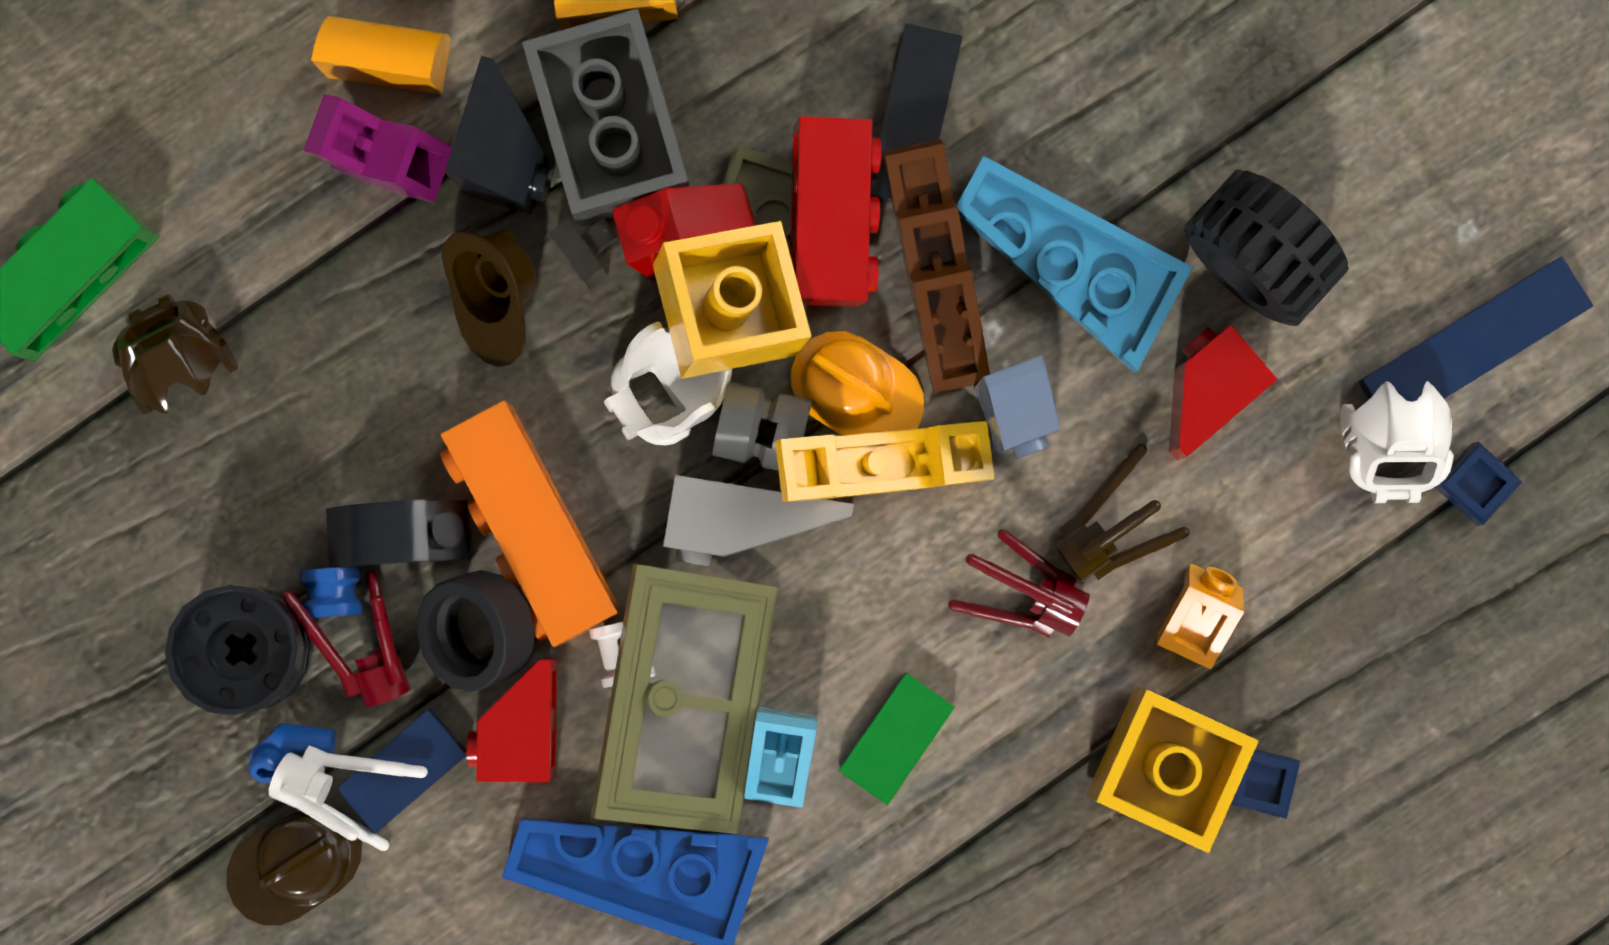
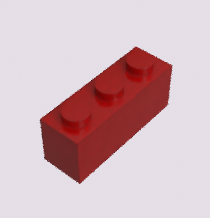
M800 116L793 126L790 257L803 305L859 307L868 301V292H876L879 264L877 256H869V233L878 232L880 201L879 197H870L871 173L878 174L880 170L881 139L880 137H872V120Z

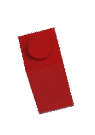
M741 183L664 188L612 209L626 264L652 281L656 280L653 263L664 242L756 226L745 186Z
M1232 325L1227 326L1217 334H1214L1207 327L1181 349L1187 356V359L1174 371L1169 453L1175 460L1188 457L1278 380Z
M545 658L537 661L477 720V731H469L466 751L468 767H476V782H551L556 778L558 658Z

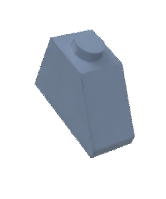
M1042 355L987 375L974 387L998 454L1013 449L1016 459L1050 447L1046 436L1060 430V425Z

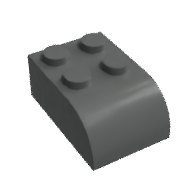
M638 9L522 42L571 214L579 227L612 218V209L664 188L690 186Z

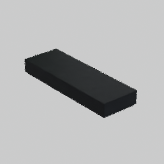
M905 23L880 132V170L878 174L871 173L870 197H879L881 201L892 203L882 151L940 139L963 36Z

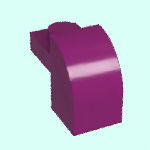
M324 94L303 151L330 163V168L357 180L400 195L435 203L452 147L414 126L382 120L340 97Z

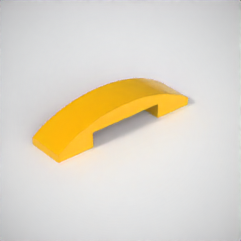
M987 421L937 425L923 429L844 436L823 435L775 441L782 502L890 493L995 479Z

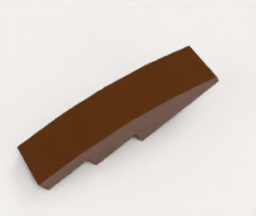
M935 139L882 151L907 278L933 393L976 385L983 377L990 375L972 269L967 261L958 206L953 198L944 143L941 139Z

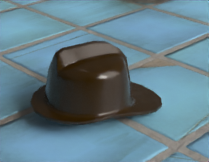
M499 230L483 237L467 231L452 233L443 243L441 257L449 282L455 316L461 335L471 351L485 363L496 367L510 365L521 355L526 341L522 308L535 291L537 281L535 268L528 254L517 244L515 235L511 230Z
M297 808L290 810L248 837L234 851L227 867V890L232 903L247 919L261 925L281 926L296 920L340 892L354 878L361 862L362 841L358 838L353 841L348 840Z

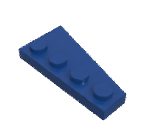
M524 817L516 833L502 878L699 945H734L769 837Z

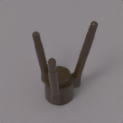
M1139 444L1080 512L1060 527L1065 536L1054 545L1081 582H1084L1092 575L1097 580H1100L1114 569L1170 546L1190 535L1189 528L1184 526L1110 556L1117 551L1114 545L1115 541L1161 509V503L1157 500H1153L1138 511L1133 512L1106 532L1097 521L1086 527L1089 520L1145 456L1148 449L1144 444Z

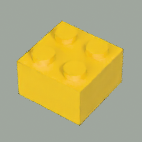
M781 221L664 242L653 263V269L681 379L793 357L800 352L811 338Z
M1135 686L1087 795L1104 806L1209 853L1259 740L1154 692Z

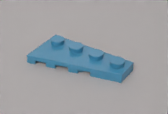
M983 156L957 204L960 218L1130 371L1136 373L1193 267Z

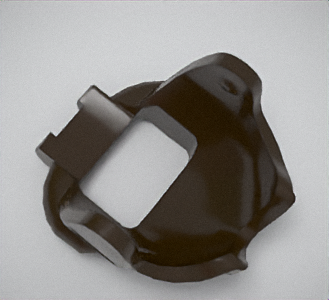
M167 294L158 299V304L146 310L136 309L128 313L131 323L120 332L113 344L114 364L122 368L127 388L134 402L144 415L152 412L153 409L161 413H168V387L174 383L183 384L190 387L196 393L205 395L209 390L211 376L220 362L230 373L238 369L237 361L228 344L209 323L205 308L198 303L186 300L174 301L172 296ZM178 316V319L138 339L137 336L151 326Z

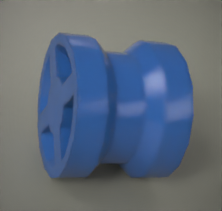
M360 567L299 571L300 583L307 588V601L302 606L306 608L312 618L363 614V604L356 597L355 585L361 579Z

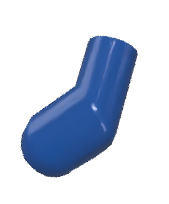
M289 723L278 725L255 745L251 751L248 765L249 774L257 782L270 783L275 770L287 753L291 752L301 756L304 755L308 746H313L333 754L336 745V730Z

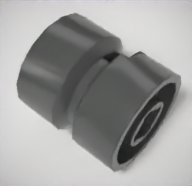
M730 381L719 418L712 455L741 463H746L754 456L759 458L762 468L779 471L775 441L804 437L812 400L779 393L774 399L770 400L766 399L762 388ZM763 418L778 423L774 439L758 437Z

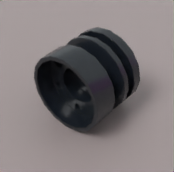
M228 585L204 591L182 607L169 628L165 656L170 678L185 699L207 712L235 716L276 706L296 692L310 669L313 643L293 616L294 614L285 604L281 595L272 590ZM255 637L257 642L252 650L258 656L255 661H238L236 657L241 649L236 643L237 639H252Z

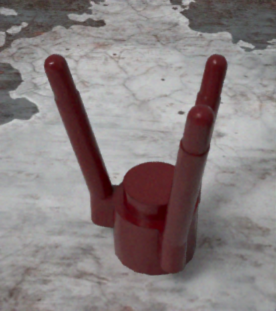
M1006 529L999 530L998 538L1052 582L1043 578L1036 585L975 554H968L965 560L968 565L1030 596L1031 600L1028 605V611L1035 613L1036 616L955 599L950 600L948 603V608L951 611L1031 629L1048 638L1054 630L1068 637L1076 630L1086 611L1090 598L1089 593L1074 587L1076 578L1058 570Z
M374 570L368 571L366 579L380 647L354 658L357 669L353 672L294 593L291 591L284 592L282 595L283 601L338 675L347 697L360 693L365 706L371 707L389 702L410 691L411 687L399 655L396 654L377 572Z

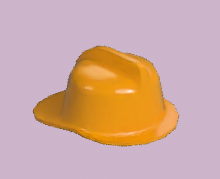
M846 331L825 332L810 339L795 357L791 368V388L794 395L812 400L809 415L841 436L918 429L924 414V393L917 377L903 363L864 338Z

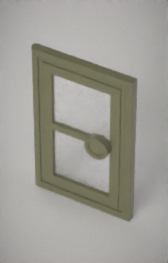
M633 564L591 811L592 818L738 834L778 587Z

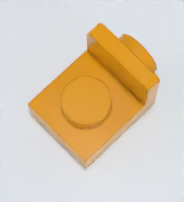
M1190 564L1184 574V587L1157 633V645L1208 669H1212L1244 613L1243 588L1238 585L1237 580L1233 576L1219 568L1207 567L1203 569L1197 565Z

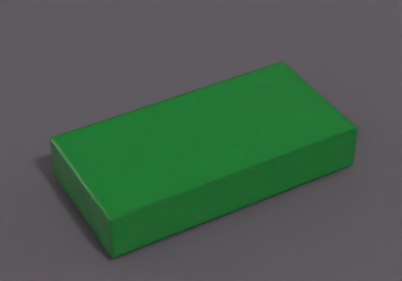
M905 672L838 771L888 806L955 706Z

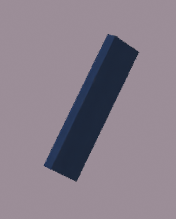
M1561 256L1360 379L1358 383L1368 399L1372 398L1378 388L1388 381L1406 401L1413 402L1417 401L1422 395L1424 385L1429 381L1445 399L1594 305Z

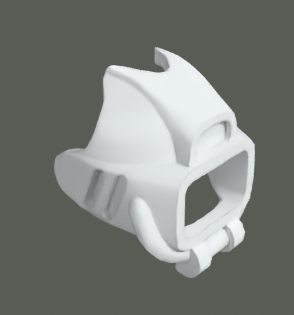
M655 322L641 330L627 347L625 356L615 365L610 383L612 396L608 397L604 404L609 412L614 411L623 426L621 431L627 440L640 436L645 441L655 445L675 444L689 436L693 426L709 418L719 408L725 399L727 388L731 381L732 369L681 379L669 328H664L660 322ZM647 372H653L680 414L666 422L652 424L629 388V381Z
M1387 381L1378 388L1372 398L1356 411L1352 404L1342 405L1340 425L1344 446L1350 457L1349 473L1356 485L1371 492L1373 503H1386L1387 500H1405L1406 503H1419L1421 492L1436 487L1446 479L1451 471L1454 454L1449 450L1452 438V418L1447 402L1429 381L1425 383L1422 395L1417 401H1406L1398 394L1394 386ZM1383 462H1426L1421 476L1386 478L1375 475L1377 466Z

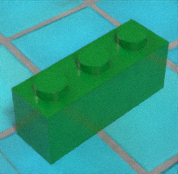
M90 178L86 183H79L70 188L61 197L58 203L59 210L44 225H37L23 234L15 246L17 252L0 267V343L13 356L35 362L160 238L111 188L93 178Z

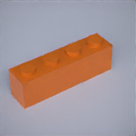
M503 400L440 434L447 446V449L440 452L441 459L456 484L465 480L475 499L474 502L468 504L469 512L483 536L493 533L503 554L495 558L497 565L506 580L516 587L521 586L531 605L529 610L534 623V635L540 642L548 638L553 647L561 646L622 613L513 405Z

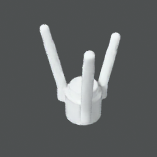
M308 746L303 757L291 752L283 757L270 782L268 795L271 798L301 810L348 840L353 841L358 838L381 851H386L389 848V842L376 833L374 834L372 830L324 803L333 781L332 776L324 773V767L424 778L428 773L427 768L424 766L331 754L313 746Z

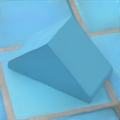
M758 707L744 799L803 808L817 730V716Z

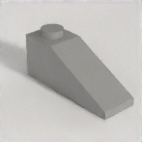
M675 475L663 547L677 549L675 561L711 566L712 555L727 557L850 518L853 513L854 504L828 499L782 502V494L778 491Z

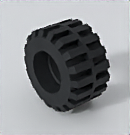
M1235 170L1184 225L1185 234L1197 257L1228 290L1258 313L1285 325L1298 326L1349 270L1348 260L1338 240L1311 209L1279 184L1247 170Z

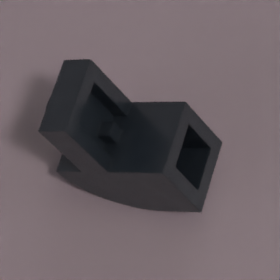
M467 500L391 501L326 508L329 568L470 559Z

